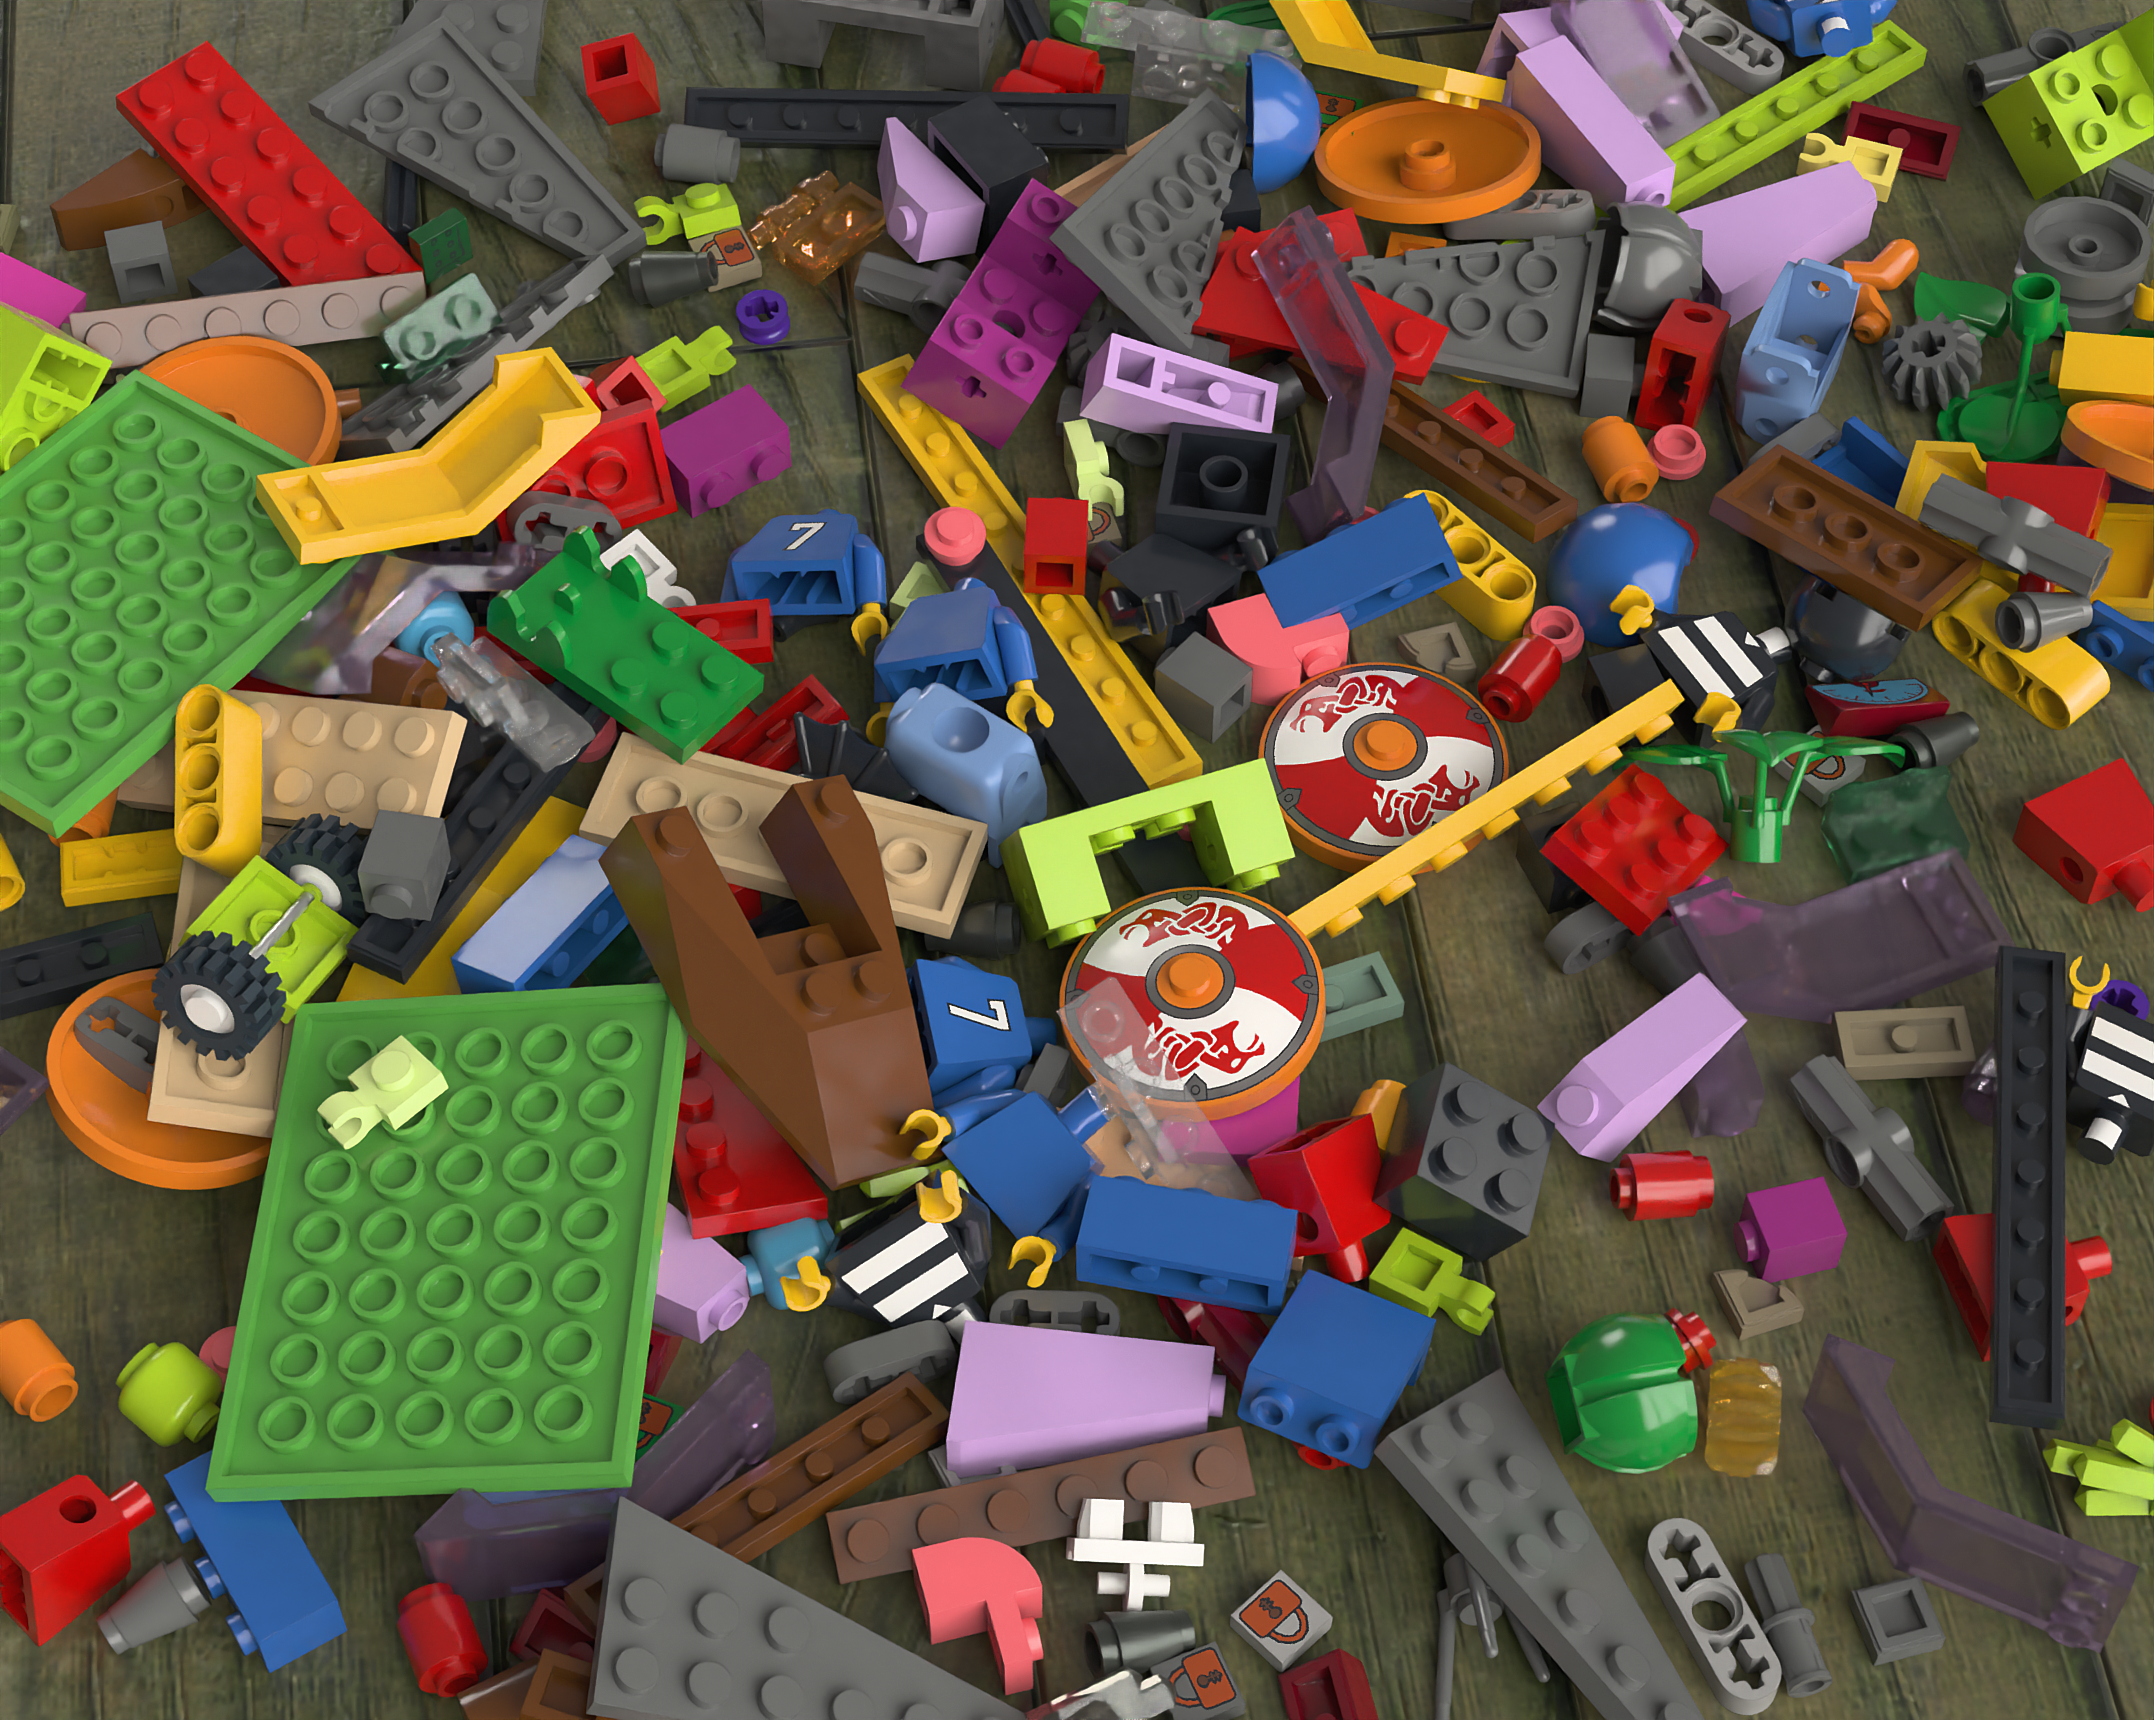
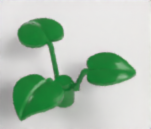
M1921 271L1917 278L1914 292L1915 319L1917 314H1919L1925 321H1933L1941 312L1949 319L1950 323L1964 319L1966 326L1970 329V334H1975L1976 340H1979L1980 345L1984 343L1987 335L1993 338H2000L2006 328L2010 326L2016 338L2022 342L2013 400L1999 395H1987L1969 402L1962 409L1959 416L1958 432L1963 442L1974 443L1980 456L1986 460L2028 463L2042 457L2050 451L2058 439L2060 419L2056 409L2051 405L2042 402L2024 401L2033 344L2045 342L2055 332L2057 323L2064 341L2066 331L2073 332L2067 318L2068 305L2065 303L2059 304L2060 283L2054 277L2045 273H2027L2014 281L2012 296H2007L1999 289L1985 284L1941 279ZM2124 328L2119 333L2113 335L2154 338V330Z
M1748 729L1715 731L1712 733L1713 740L1725 742L1756 757L1753 795H1739L1738 807L1735 806L1723 762L1727 761L1728 754L1687 744L1638 747L1622 752L1623 756L1612 764V771L1640 760L1669 765L1692 764L1711 772L1716 778L1723 804V822L1731 823L1729 859L1743 862L1774 863L1781 861L1782 826L1790 825L1791 809L1807 766L1811 762L1832 755L1878 754L1902 768L1905 762V750L1887 742L1865 740L1856 737L1833 736L1819 738L1791 731H1769L1761 734L1755 730ZM1800 751L1780 807L1777 808L1778 797L1766 795L1767 764L1773 768L1785 757Z

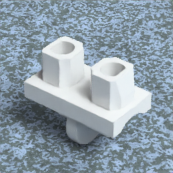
M1083 1498L1077 1523V1538L1067 1537L1066 1559L1124 1563L1123 1573L1098 1572L1096 1583L1097 1594L1122 1595L1123 1612L1141 1611L1143 1596H1169V1575L1144 1574V1564L1203 1566L1204 1544L1193 1543L1194 1525L1190 1503L1149 1501L1148 1541L1122 1540L1124 1500Z

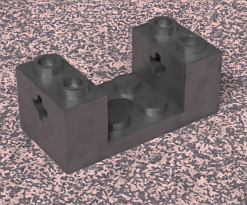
M762 0L767 61L820 68L836 22L925 36L926 85L970 92L981 91L1004 19L1003 0Z

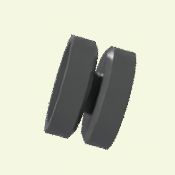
M2087 196L2061 197L2041 204L2027 218L2010 296H2012L2013 283L2018 277L2034 272L2048 274L2060 283L2059 304L2065 303L2068 305L2067 318L2073 332L2108 335L2119 333L2134 317L2133 302L2137 284L2143 281L2153 243L2147 226L2133 212L2111 201ZM2057 323V328L2051 335L2063 338Z

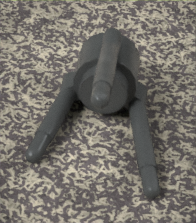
M1461 1552L1448 1558L1443 1565L1447 1588L1436 1594L1440 1626L1435 1720H1449L1456 1617L1458 1616L1465 1624L1477 1625L1484 1654L1489 1658H1494L1498 1655V1646L1493 1621L1498 1619L1502 1614V1610H1504L1536 1678L1544 1683L1550 1679V1672L1535 1637Z

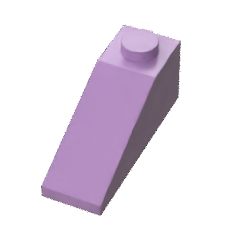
M896 117L886 118L877 172L888 234L917 263L975 253L985 202Z
M1111 333L1088 363L1079 416L1139 433L1169 435L1172 422L1272 433L1279 384Z
M1698 973L1585 1056L1543 1099L1537 1108L1547 1119L1555 1123V1128L1578 1154L1611 1163L1745 1024L1747 1019L1704 974Z

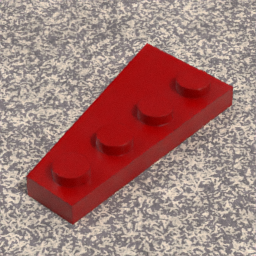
M1238 226L1200 298V301L1203 302L1201 314L1193 323L1191 333L1206 336L1208 332L1234 338V343L1259 348L1260 344L1294 352L1293 357L1315 362L1317 358L1346 364L1347 369L1422 386L1450 328L1252 231Z
M688 1034L672 1167L692 1239L770 1228L802 1218H812L814 1220L828 1218V1198L787 1141L691 1035Z

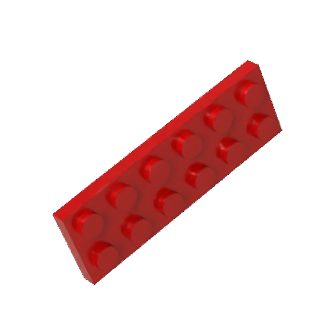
M205 41L116 95V109L238 240L278 276L279 284L282 287L421 270L424 274L423 268L208 41Z

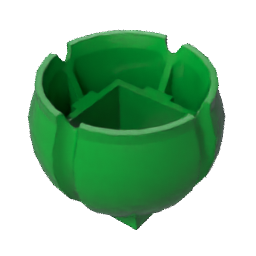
M1624 1311L1602 1316L1578 1331L1564 1345L1551 1368L1544 1373L1565 1455L1577 1453L1592 1464L1615 1473L1639 1474L1658 1470L1694 1450L1697 1439L1698 1419L1693 1380L1680 1377L1678 1374V1369L1686 1362L1687 1358L1675 1330L1663 1315L1659 1313L1647 1315Z

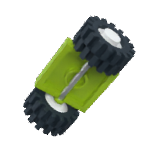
M320 813L311 814L306 820L304 817L299 819L267 853L265 856L266 860L256 855L185 931L178 944L180 948L155 975L157 978L153 981L151 992L158 994L153 1000L155 1009L168 1012L163 1017L162 1022L168 1029L177 1026L182 1031L177 1036L178 1040L184 1045L191 1039L197 1042L196 1052L203 1056H207L214 1049L216 1060L227 1061L232 1055L236 1061L244 1058L247 1053L250 1054L279 1020L287 1025L293 1019L301 1006L307 1003L348 956L346 945L371 915L365 909L357 872L370 836L361 841L355 836L359 827L349 822L343 829L340 827V817L329 814L323 821Z

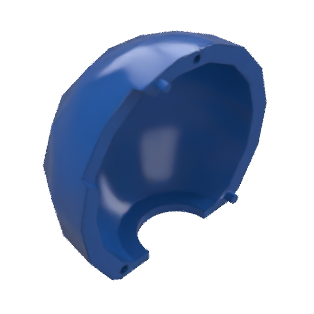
M1255 49L1251 55L1247 54V62L1245 63V124L1249 127L1246 136V147L1253 148L1252 179L1257 195L1271 193L1298 177L1311 162L1319 141L1322 117L1312 83L1287 58L1269 50Z
M1639 502L1600 505L1578 516L1575 521L1567 526L1553 544L1546 573L1547 598L1551 606L1567 608L1577 616L1580 626H1582L1584 631V640L1605 647L1636 646L1641 634L1635 632L1632 635H1626L1623 633L1619 626V621L1623 616L1612 612L1609 605L1626 585H1634L1643 589L1651 597L1656 608L1667 613L1677 614L1680 579L1684 566H1689L1694 544L1688 531L1666 511Z

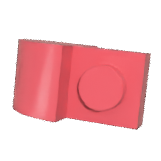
M1265 593L1207 609L1206 639L1253 669L1251 702L1266 706H1277L1292 690L1300 688V682L1331 669L1346 666L1350 630L1341 613L1283 629Z
M978 1537L959 1538L913 1549L914 1583L931 1645L987 1631L1005 1696L1033 1689V1661L1043 1659L1041 1639L1035 1619L1042 1617V1584L1029 1561L1018 1551L1006 1544Z

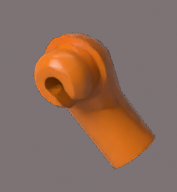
M1895 239L1889 242L1872 262L1843 260L1841 269L1850 273L1854 281L1870 283L1875 286L1877 291H1892L1916 269L1919 251L1910 240Z
M1853 280V282L1861 284L1854 313L1855 322L1853 323V328L1857 330L1854 335L1863 343H1877L1883 336L1889 333L1892 314L1875 286L1870 283ZM1820 282L1818 290L1830 291L1825 283Z

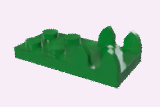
M585 525L574 529L565 538L562 551L515 592L509 589L503 590L491 600L488 607L487 631L681 765L763 691L764 674L647 596V583L644 573L632 555L629 554L616 562L611 567V571L607 569L600 559L599 543L592 529Z

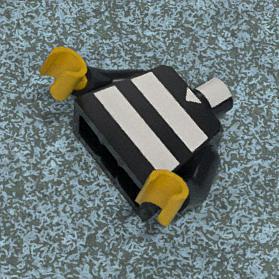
M1626 585L1609 605V608L1612 612L1623 616L1619 621V626L1623 633L1626 635H1632L1635 632L1641 634L1638 645L1646 643L1664 681L1666 682L1671 679L1685 699L1671 713L1670 718L1674 723L1673 725L1688 744L1710 749L1718 742H1722L1712 739V733L1715 731L1748 729L1760 732L1775 705L1773 695L1779 674L1777 666L1789 661L1792 657L1791 645L1785 633L1780 628L1773 627L1752 636L1738 617L1728 611H1721L1707 616L1667 613L1656 608L1651 597L1643 589L1634 585Z
M2082 956L2073 961L2067 974L2069 986L2073 991L2070 1001L2066 1000V1121L2083 1129L2077 1141V1149L2084 1158L2091 1162L2102 1165L2110 1164L2114 1161L2120 1148H2124L2141 1157L2150 1156L2154 1152V1024L2099 1000L2095 1010L2090 1008L2092 996L2097 995L2106 987L2110 977V970L2105 963L2100 974L2099 984L2093 987H2086L2077 980L2076 970L2082 960Z
M937 1168L837 1233L824 1264L828 1269L819 1270L817 1261L812 1256L801 1258L797 1262L801 1278L790 1279L782 1276L779 1279L787 1306L792 1310L800 1312L814 1309L823 1304L846 1310L881 1325H890L893 1329L917 1322L937 1319L945 1323L953 1340L957 1344H962L965 1320L986 1323L989 1321V1317L972 1297L983 1287L989 1267V1260L993 1255L989 1208L967 1191L958 1187V1180L954 1171L949 1170L941 1173Z

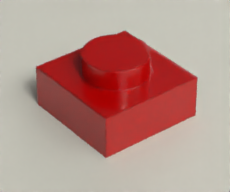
M1477 390L1442 410L1498 448L1513 440L1515 424Z

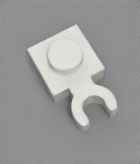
M638 528L600 555L602 563L610 571L611 567L620 559L629 554L632 555L644 573L647 583V596L663 607L674 608L696 605L693 595L688 590L678 586H670L677 581V569Z

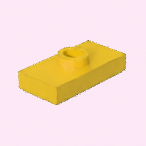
M174 828L60 843L61 895L65 907L178 893L183 854L176 847Z

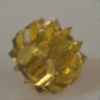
M1736 1357V1360L1718 1359L1710 1369L1705 1460L1712 1471L1725 1472L1729 1476L1751 1478V1475H1769L1776 1467L1780 1436L1782 1375L1775 1364L1758 1362L1755 1358Z

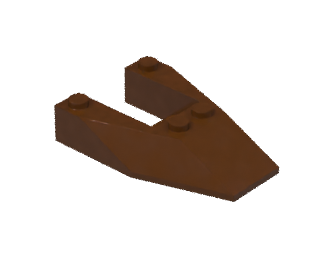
M841 774L792 784L758 827L811 927L759 939L756 938L687 806L631 816L599 858L598 862L680 1020L691 1037L832 1191L937 1162L944 1155L941 1150V1143L927 1159L918 1160L911 1154L917 1146L929 1141L928 1136L919 1129H911L905 1134H899L900 1128L913 1112L924 1109L935 1113L874 828L845 775Z

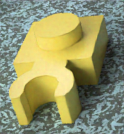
M1807 133L1803 153H1800L1796 174L1803 175L1850 160L1862 178L1868 180L1873 185L1877 201L1887 203L1903 149L1852 136L1847 137L1845 146H1840L1823 134Z

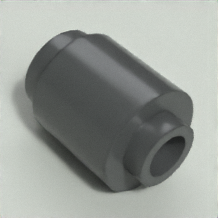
M672 123L668 128L667 134L659 133L654 154L656 167H663L664 178L668 180L696 184L713 183L716 185H720L722 181L733 183L736 179L740 162V140L736 137L727 136L725 130Z

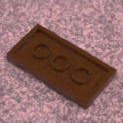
M1779 444L1718 491L1713 497L1709 510L1711 516L1731 526L1737 533L1752 538L1780 554L1788 562L1801 566L1834 585L1842 593L1852 595L1885 614L1893 622L1904 625L1916 633L1978 578L1985 560Z

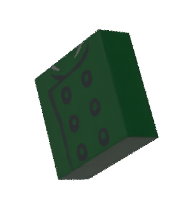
M455 207L408 234L412 258L423 268L424 283L426 285L473 258L467 219Z

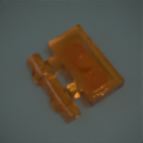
M824 170L814 179L805 178L792 188V196L781 205H770L757 216V223L745 233L755 250H760L772 241L773 259L816 286L887 229L883 202L851 181L834 193L839 188L838 180L830 171ZM808 214V215L805 216L802 220H800V221L798 220V219H800L803 215Z

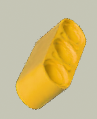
M1418 490L1406 494L1403 498H1413L1423 492L1425 493L1463 575V578L1434 592L1489 638L1502 642L1521 638L1526 622L1532 617L1537 584L1535 575L1526 565L1442 495L1429 490Z
M1979 580L1932 619L1935 637L1950 654L2051 729L2059 731L2066 729L2110 691V680L2102 664L2066 636L2029 653L2007 648L1998 637L1995 627V612L1998 605L2002 601L2007 600L2010 594L1991 581Z
M200 684L190 689L183 696L177 707L175 726L174 838L176 847L181 854L222 876L235 878L256 855L260 856L262 723L258 713L251 707L211 684Z

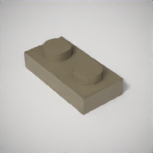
M1964 1006L1834 1012L1830 1027L1836 1057L1854 1081L1972 1075L1976 1056Z

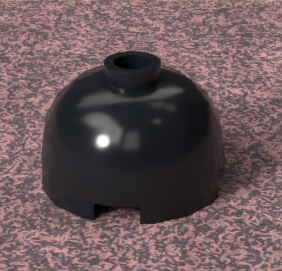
M1805 572L1792 593L1785 610L1784 630L1790 645L1804 657L1798 668L1825 684H1832L1836 676L1858 682L1872 679L1885 671L1900 654L1912 632L1895 623L1890 633H1887L1893 621L1826 583L1820 593H1817L1816 590L1821 580Z

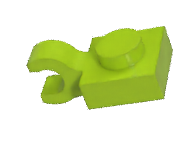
M702 183L692 186L686 190L685 194L672 197L673 204H667L655 196L642 197L634 202L639 218L651 214L660 216L659 221L654 226L643 228L646 234L647 245L660 244L669 237L684 233L687 239L742 225L737 203L726 183L720 185Z
M720 326L709 328L699 338L686 346L675 335L635 359L667 400V403L659 409L662 414L711 386L709 374H723L736 364V359L726 349L733 344V341Z
M1404 1227L1369 1277V1292L1430 1318L1437 1308L1440 1307L1459 1327L1475 1335L1482 1334L1494 1315V1311L1489 1309L1488 1306L1494 1299L1495 1292L1479 1282L1460 1276L1462 1272V1256Z

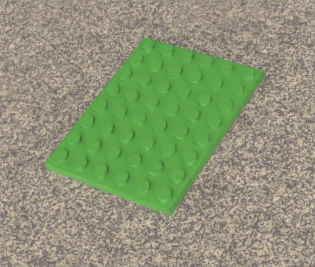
M136 369L133 370L0 476V804L58 839L175 737L177 707L183 696L190 689L200 684H211L224 692L230 690L390 550L338 558L328 563L300 565L256 497V476L311 467L312 465Z
M662 983L309 1003L301 1006L296 1013L205 1488L215 1502L624 1488L632 1486L688 1032ZM402 1035L442 1072L449 1088L398 1129L394 1130L382 1119L368 1131L359 1143L345 1150L329 1134L328 1129L331 1125L319 1115L317 1109L327 1098L338 1092H354L348 1076Z

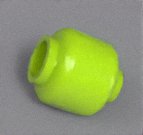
M154 1342L148 1344L133 1357L117 1378L116 1385L121 1389L118 1408L126 1418L162 1447L176 1444L185 1437L196 1443L219 1420L221 1409L215 1404L223 1388L222 1380L213 1369L180 1342H171L161 1347L157 1346Z

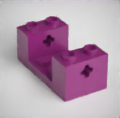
M1033 178L900 386L999 450L1002 449L1031 406L1056 365V360L1070 339V335L1073 334L1079 322L1101 291L1080 268L1071 264L1064 256L1062 250L1049 239L1078 207ZM994 322H1003L1005 324H1008L1014 329V331L1017 334V337H1015L1008 331L1004 330Z

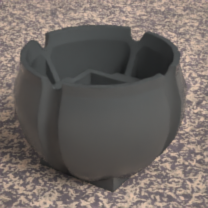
M1641 200L1623 203L1613 201L1606 207V212L1611 218L1600 217L1595 227V230L1606 229L1591 320H1595L1617 332L1627 334L1649 333L1658 328L1674 299L1684 298L1694 301L1702 290L1703 231L1690 228L1677 213L1660 204Z

